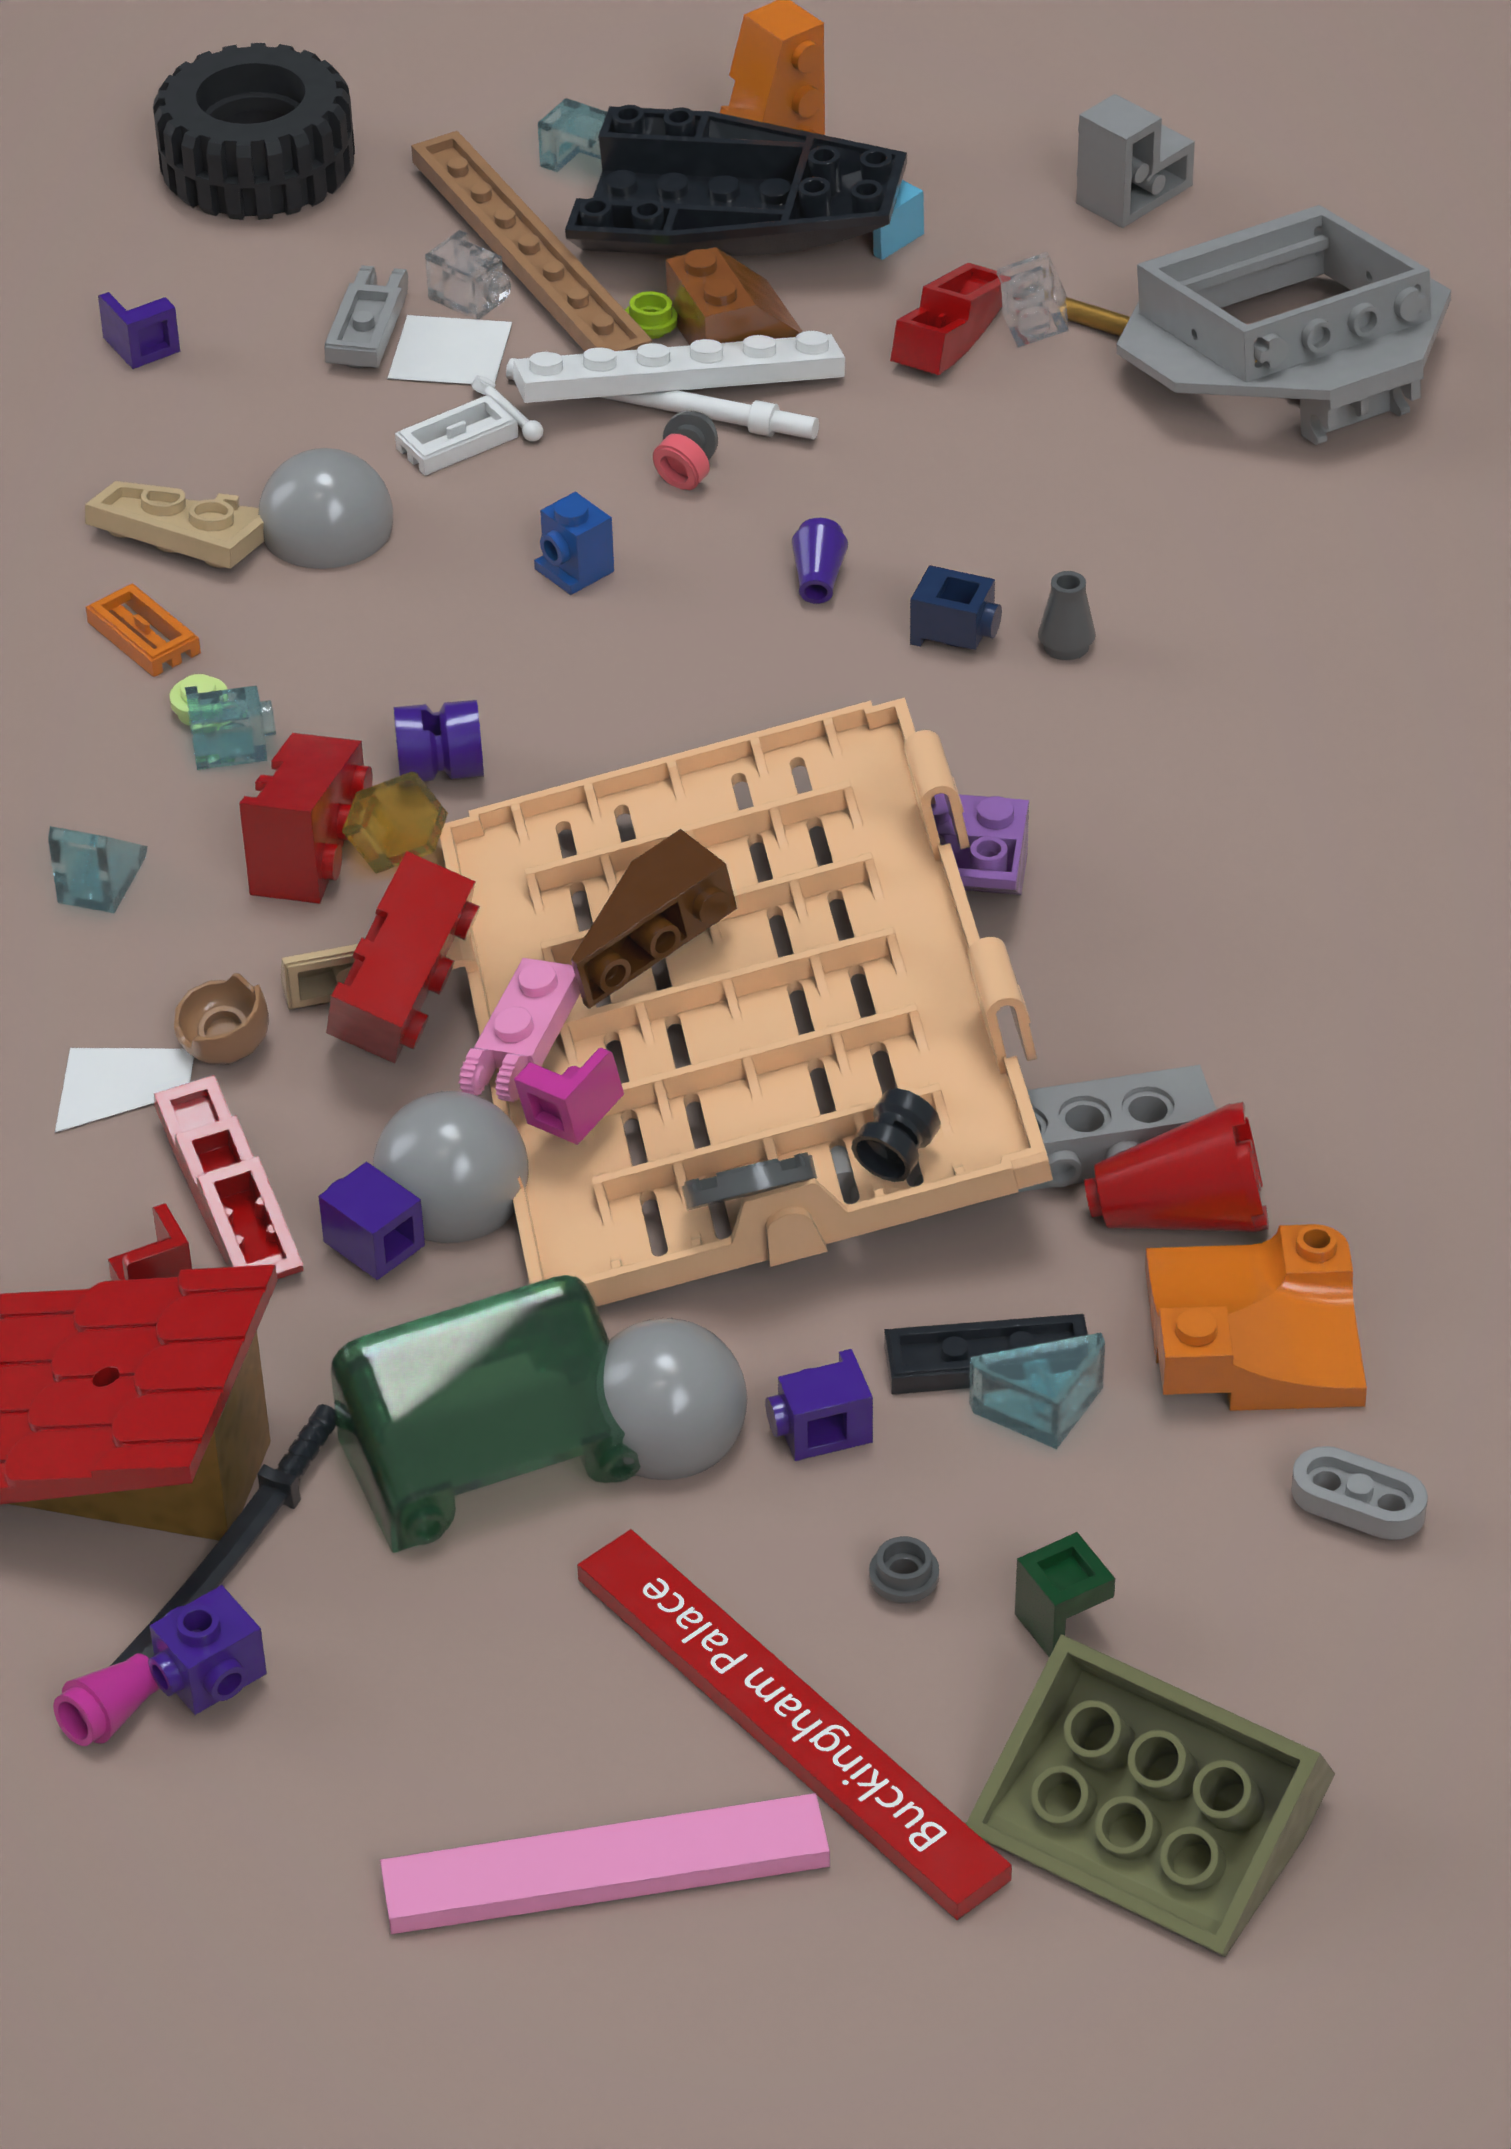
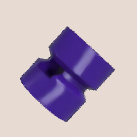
M477 700L445 702L440 711L434 713L426 704L393 707L400 784L433 781L440 771H445L450 779L484 777Z

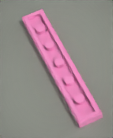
M814 1793L381 1859L380 1863L391 1934L826 1868L830 1867V1850L817 1795Z

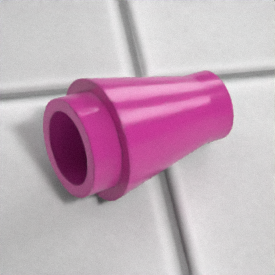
M137 1653L126 1661L67 1681L62 1688V1694L55 1698L53 1704L56 1720L65 1735L80 1746H88L93 1742L98 1744L107 1742L150 1695L160 1689L151 1674L148 1664L149 1658L144 1654Z

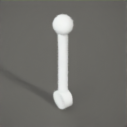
M477 375L472 383V388L483 395H489L507 411L522 428V434L526 440L530 442L538 441L543 436L544 431L541 423L536 420L527 419L495 389L496 384L484 376Z

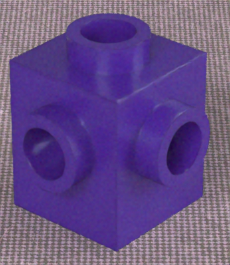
M223 1585L185 1606L174 1608L162 1619L149 1625L154 1656L148 1660L151 1674L159 1688L167 1696H172L176 1693L194 1715L219 1701H225L234 1697L243 1687L267 1674L261 1628Z

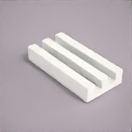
M486 395L395 433L396 449L401 454L407 452V459L413 465L419 463V471L426 476L518 438V422L495 400Z

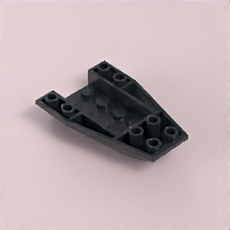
M636 105L609 106L598 136L602 164L599 182L593 198H576L565 228V235L567 240L582 250L679 256L685 255L692 250H706L717 247L729 256H752L824 246L851 239L890 224L907 165V152L711 111H693L683 107L654 109L640 108Z

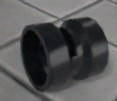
M895 1088L887 1090L874 1107V1121L868 1122L861 1127L852 1141L851 1149L857 1161L870 1173L884 1180L899 1182L904 1181L910 1176L919 1160L918 1149L925 1148L931 1143L940 1129L941 1121L935 1109L922 1097L908 1090Z

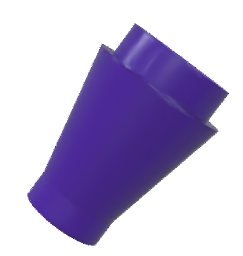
M812 518L803 522L798 531L793 535L792 549L799 579V595L809 603L821 604L829 601L833 596L834 584L848 549V540L843 534L841 526L835 521L827 518Z

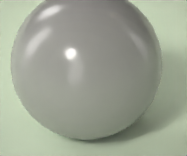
M311 449L292 456L283 462L270 476L262 491L259 502L258 515H260L264 522L265 545L278 558L297 566L325 569L357 563L377 552L387 542L392 531L393 506L384 481L366 461L352 453L339 449Z
M440 1091L419 1097L402 1107L384 1127L373 1156V1166L421 1199L424 1238L432 1242H465L486 1236L497 1230L515 1213L513 1198L520 1190L519 1176L525 1189L528 1181L526 1147L513 1121L490 1101L466 1092Z
M675 1318L644 1320L617 1333L604 1345L594 1359L584 1389V1410L587 1425L601 1451L623 1470L640 1477L657 1480L690 1477L718 1463L729 1452L740 1435L747 1410V1390L744 1375L737 1359L728 1346L706 1328L690 1321Z

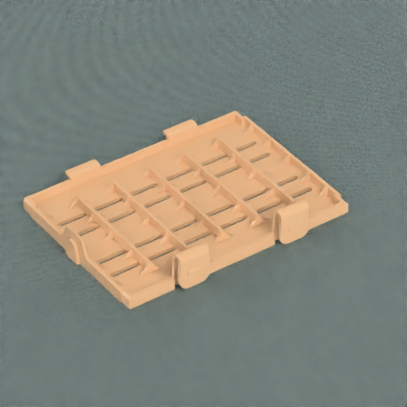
M905 697L872 706L871 701L863 702L469 810L470 817L438 825L446 868L476 881L471 902L480 906L478 915L467 939L462 940L455 936L446 957L455 960L452 970L464 966L466 968L480 1035L522 958L572 965L571 959L590 930L580 932L572 896L578 891L586 892L594 923L631 861L679 829H682L726 863L737 905L736 910L665 957L672 987L657 991L653 970L650 967L610 995L611 1004L600 1007L594 1005L589 1009L583 1004L581 994L579 995L541 1067L562 1075L570 1066L581 1068L598 1048L606 1049L609 1042L617 1040L621 1043L629 1082L622 1083L624 1095L578 1145L527 1124L519 1097L515 1102L498 1099L495 1081L499 1068H496L489 1081L493 1104L499 1107L513 1121L526 1147L528 1157L527 1186L525 1189L519 1176L520 1190L513 1198V1204L531 1293L540 1320L574 1310L580 1312L767 1260L770 1267L828 1252L826 1244L1010 1195L1019 1192V1189L1053 1180L1047 1152L1017 1056L1006 1057L996 1015L1001 1007L1010 1006L1028 1062L1037 1059L1029 1023H1031L1005 943L996 937L980 939L951 844L941 845L931 806L936 803L934 796L940 793L944 794L961 850L970 847L962 814L964 810L940 737L930 730L915 732ZM797 766L806 767L812 791L801 794L797 793L792 775L793 768ZM746 782L748 784L753 807L739 810L733 789L736 783ZM621 814H629L631 816L636 839L625 842L621 841L617 824L618 816ZM816 826L824 829L833 863L819 867L809 835L810 829ZM561 831H572L577 855L563 858L558 837ZM754 843H763L773 875L771 880L758 883L750 853V846ZM835 899H842L844 901L854 934L853 938L839 941L829 906L831 901ZM776 915L784 917L794 953L780 958L777 954L769 920ZM856 974L865 975L876 1011L875 1015L861 1018L850 981L852 976ZM797 990L805 993L815 1030L799 1035L789 998L790 994ZM672 1024L682 1025L691 1065L677 1069L667 1032L668 1027ZM878 1051H884L888 1054L897 1088L908 1090L922 1097L935 1109L941 1121L940 1129L931 1143L925 1148L918 1149V1162L923 1176V1183L919 1186H909L906 1179L904 1181L892 1182L873 1175L857 1161L851 1149L852 1141L861 1127L868 1122L874 1121V1107L882 1097L881 1087L872 1056ZM816 1068H823L826 1071L836 1108L834 1112L820 1114L810 1077L811 1071ZM692 1102H699L701 1104L711 1144L695 1149L686 1111L687 1105ZM629 1119H637L639 1121L648 1160L647 1163L636 1166L632 1164L624 1124ZM834 1146H844L847 1149L860 1196L856 1203L846 1204L843 1200L831 1156V1149ZM808 1152V1155H812L817 1179L813 1178L758 1194L725 1201L732 1230L728 1238H717L709 1205L687 1211L682 1186H684L686 1181L717 1176L716 1173L772 1159L778 1158V1161L793 1158L794 1155ZM648 1200H656L668 1247L667 1253L662 1256H654L642 1208L644 1202Z

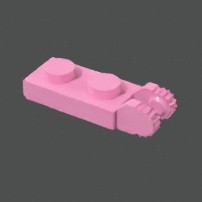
M522 958L474 1048H470L466 1055V1061L463 1062V1066L460 1068L459 1083L462 1092L471 1093L476 1096L481 1095L496 1068H499L495 1081L498 1099L510 1102L518 1100L519 1094L514 1078L529 1062L542 1066L580 995L573 965Z

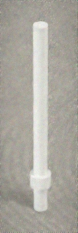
M511 358L507 364L506 377L509 380H514L513 362L516 358ZM684 391L600 397L676 413L696 411L705 414L711 420L747 426L750 433L772 437L777 432L814 440L819 430V419L816 417L780 411L778 404L755 400L750 405Z

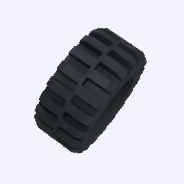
M251 43V47L237 48V44L225 46L222 48V51L213 54L207 51L197 55L194 62L189 63L185 61L178 66L173 76L168 75L154 99L153 113L159 164L164 182L184 203L192 208L199 205L204 213L214 216L223 213L227 214L230 219L244 220L245 216H258V220L271 219L273 214L283 212L286 215L298 213L307 204L313 207L324 201L327 192L333 194L342 185L353 167L355 146L348 85L326 60L321 61L316 54L307 50H303L300 53L288 45L279 44L278 47H266L265 43Z

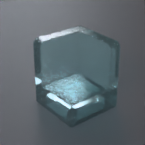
M565 98L538 122L540 167L558 172L579 152L601 159L598 136L607 111Z

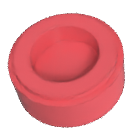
M668 435L653 452V462L657 472L668 484L676 488L692 490L709 473L710 465L706 454L697 443L684 435Z

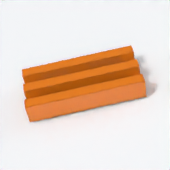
M133 583L86 606L88 623L153 677L163 673L162 663L166 662L173 668L182 663V653L185 652L191 658L201 653L199 637ZM122 604H127L137 614L133 615ZM150 624L159 632H161L165 637H167L170 641L166 642L153 630H151Z

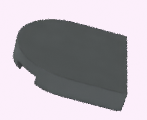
M808 1152L781 1161H778L777 1158L716 1173L717 1176L699 1180V1178L684 1182L682 1191L688 1211L813 1178L817 1179L812 1155H808Z

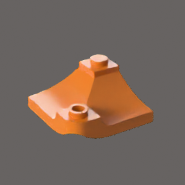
M1319 1224L1279 1225L1277 1233L1271 1239L1258 1244L1146 1248L1145 1272L1156 1363L1160 1365L1163 1395L1227 1393L1230 1411L1365 1407L1367 1386L1353 1301L1352 1260L1348 1241L1339 1231Z

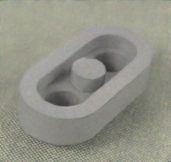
M1330 1446L1309 1449L1303 1452L1294 1463L1291 1487L1292 1496L1302 1509L1311 1514L1388 1540L1410 1537L1417 1533L1425 1522L1428 1499L1426 1488L1417 1477L1408 1472Z

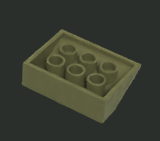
M1061 1634L966 1825L987 1843L1226 1957L1303 1841L1334 1778L1335 1772L1321 1753Z

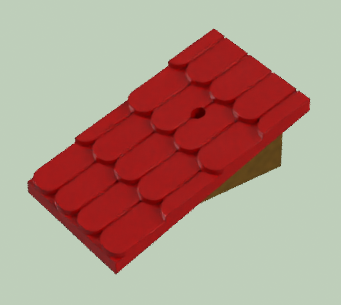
M276 1264L180 1270L178 1277L103 1281L90 1289L0 1294V1504L29 1507L219 1541L242 1512L271 1443L257 1329L278 1282Z

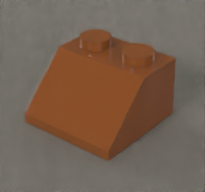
M717 247L706 250L696 249L685 255L666 259L667 296L672 300V306L678 314L677 327L689 345L701 339H711L720 343L744 341L745 338L753 335H765L777 339L796 337L799 333L803 332L767 279Z

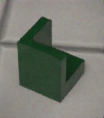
M1078 1532L1017 1558L1015 1615L1048 1657H1050L1060 1635L1065 1636L1067 1618L1114 1597L1115 1577Z

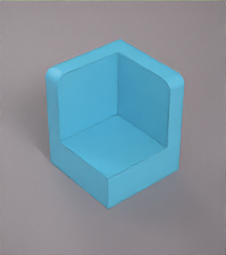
M904 180L901 182L890 224L873 231L874 256L881 260L924 234L923 190Z

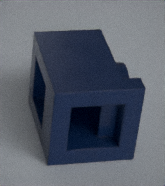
M929 565L910 599V645L921 647L924 640L928 639L946 643L950 646L976 650L983 637L995 638L1002 616V606L995 603V579Z

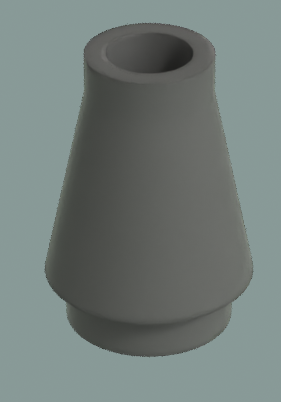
M1063 571L1055 574L1051 579V591L1038 630V638L1043 644L1045 652L1051 657L1060 660H1074L1088 652L1090 645L1095 640L1096 632L1086 594V579L1077 572Z

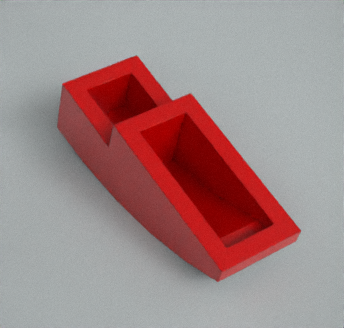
M966 263L923 286L920 307L896 320L890 361L936 375L946 371L965 355L986 331L1012 291L1016 276L972 263Z

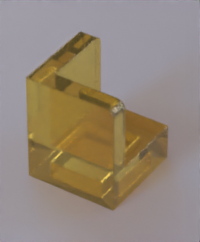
M409 772L356 792L342 832L377 874L399 866L406 851L419 857L433 853L437 847L448 812L420 776L415 772Z

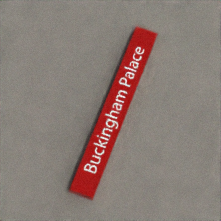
M632 1529L577 1564L578 1580L956 1920H959L1011 1881V1863Z

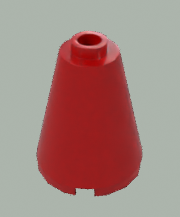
M1243 1101L1229 1103L1095 1163V1177L1084 1179L1091 1217L1103 1216L1107 1228L1257 1232L1269 1229L1266 1205L1262 1206L1259 1193L1261 1187H1263L1249 1119L1245 1117Z

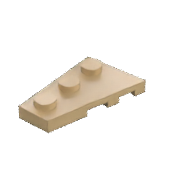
M115 481L85 504V524L106 530L116 537L132 538L155 545L164 552L181 553L203 560L212 567L231 569L265 541L264 522L260 515H258L259 508L239 506V496L218 493L215 499L202 501L185 499V492L179 488Z

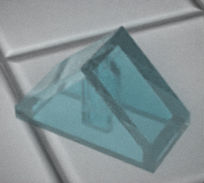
M50 826L48 843L57 902L115 913L146 858L148 846L107 836Z
M1102 1333L970 1357L969 1404L972 1412L1057 1449L1103 1389L1105 1340Z

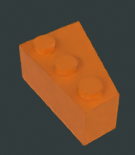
M776 0L744 14L729 76L735 80L729 106H721L720 113L825 135L824 22L791 0Z

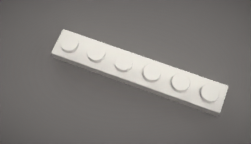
M805 331L799 333L796 337L777 339L765 335H753L745 338L744 341L720 343L711 339H701L692 342L688 346L676 347L649 343L639 346L637 350L625 351L591 348L586 350L584 354L562 356L553 352H538L531 355L530 358L514 359L513 379L524 403L840 378L845 376L844 354L832 334L826 335L818 331Z

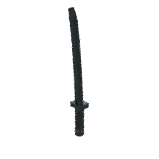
M325 1404L318 1405L309 1417L307 1425H304L297 1435V1440L293 1441L288 1449V1453L284 1454L280 1460L278 1468L273 1469L265 1464L257 1473L258 1491L227 1532L182 1587L110 1666L126 1661L137 1653L144 1654L148 1658L153 1657L154 1651L149 1625L162 1619L174 1608L185 1606L217 1588L246 1554L281 1506L286 1505L291 1509L296 1508L301 1500L298 1485L301 1475L305 1474L310 1466L309 1463L315 1459L320 1451L319 1448L325 1444L329 1435L340 1422V1416L335 1409Z

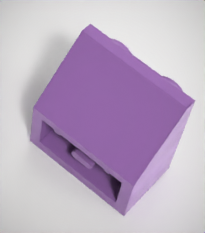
M936 794L934 796L936 803L931 806L941 845L951 844L965 891L1021 895L1028 855L1029 800L1000 796L986 797L959 794L970 844L969 848L961 850L944 794Z

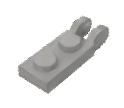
M361 265L354 283H349L325 341L326 363L342 364L353 368L379 367L405 302L409 283L407 269L394 268L387 285L379 286L377 285V275L374 266Z

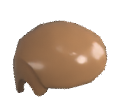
M234 973L227 981L211 980L188 990L175 1008L174 1030L179 1043L187 1053L199 1061L209 1064L230 1065L249 1056L264 1040L269 1026L267 1003L260 985L252 986L239 973Z

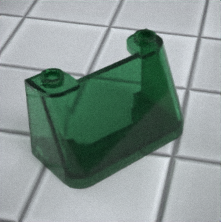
M569 1275L552 1277L361 1336L348 1342L338 1350L332 1360L330 1370L338 1440L392 1553L417 1545H426L438 1540L454 1520L456 1495L580 1456L587 1475L596 1482L617 1483L636 1476L635 1474L641 1467L638 1454L622 1443L625 1432L612 1416L604 1392V1366L610 1341L595 1301L586 1284L578 1277ZM623 1458H632L634 1463L625 1464Z

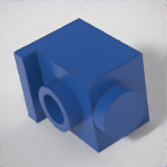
M576 491L540 510L542 532L540 546L543 556L534 560L535 570L570 595L614 572L611 516Z

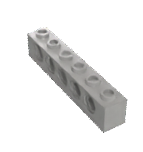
M1194 1065L1027 1090L1047 1152L1053 1180L1022 1188L1018 1191L1024 1192L1084 1183V1179L1095 1177V1163L1216 1110L1201 1066ZM834 1146L831 1149V1156L843 1200L846 1204L856 1203L860 1196L847 1149L844 1146ZM919 1162L906 1179L909 1186L915 1187L923 1183Z

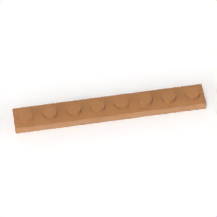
M458 130L411 145L414 165L584 351L591 348H608L613 351L637 350L641 345L652 343V339Z

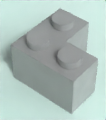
M1113 94L1079 115L1076 204L1124 228L1193 185L1195 141L1162 125L1161 117L1117 94Z

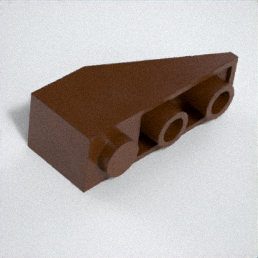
M679 829L631 861L573 955L571 962L583 1004L590 1009L619 990L625 984L737 909L726 863L682 829Z

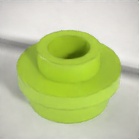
M653 291L638 293L630 299L629 306L625 309L651 339L661 338L677 326L678 314L672 306V300L663 293Z

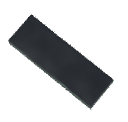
M1084 1314L884 1329V1347L892 1394L1093 1379V1359Z

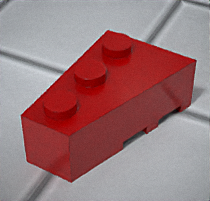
M292 733L271 760V769L276 770L273 776L261 774L255 781V790L261 791L257 797L244 796L239 803L249 893L252 896L320 904L329 880L336 881L340 875L342 847L345 840L352 841L355 836L358 819L357 808L360 801L367 802L370 797L373 774L371 766H364L362 741Z
M406 851L376 909L375 914L377 915L366 938L361 937L352 958L355 961L344 984L338 982L331 995L326 1029L327 1034L392 1063H396L403 1046L415 1049L429 1018V1015L420 1011L429 991L438 995L441 994L455 960L446 957L455 936L462 940L467 939L478 915L480 906L471 902L476 881Z

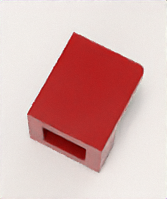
M166 1203L152 1208L157 1242L108 1259L112 1280L178 1277L180 1270L192 1269L189 1242Z

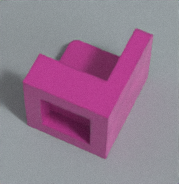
M598 1048L581 1068L570 1066L562 1075L529 1062L514 1078L527 1124L576 1145L585 1138L624 1095L613 1053L603 1048Z

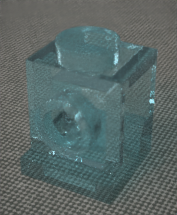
M257 685L198 693L197 686L185 687L197 770L268 761L265 737L276 735L271 700L260 701Z

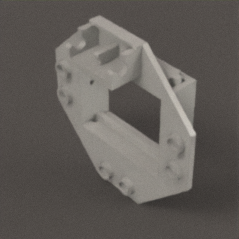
M1317 205L1137 264L1139 301L1116 344L1117 354L1175 393L1300 399L1301 436L1317 445L1327 441V432L1388 411L1398 416L1410 412V406L1405 401L1402 391L1404 396L1411 401L1421 398L1420 380L1424 379L1423 368L1451 302V289L1430 278V269L1326 208ZM1322 274L1329 276L1351 290L1249 325L1221 309Z

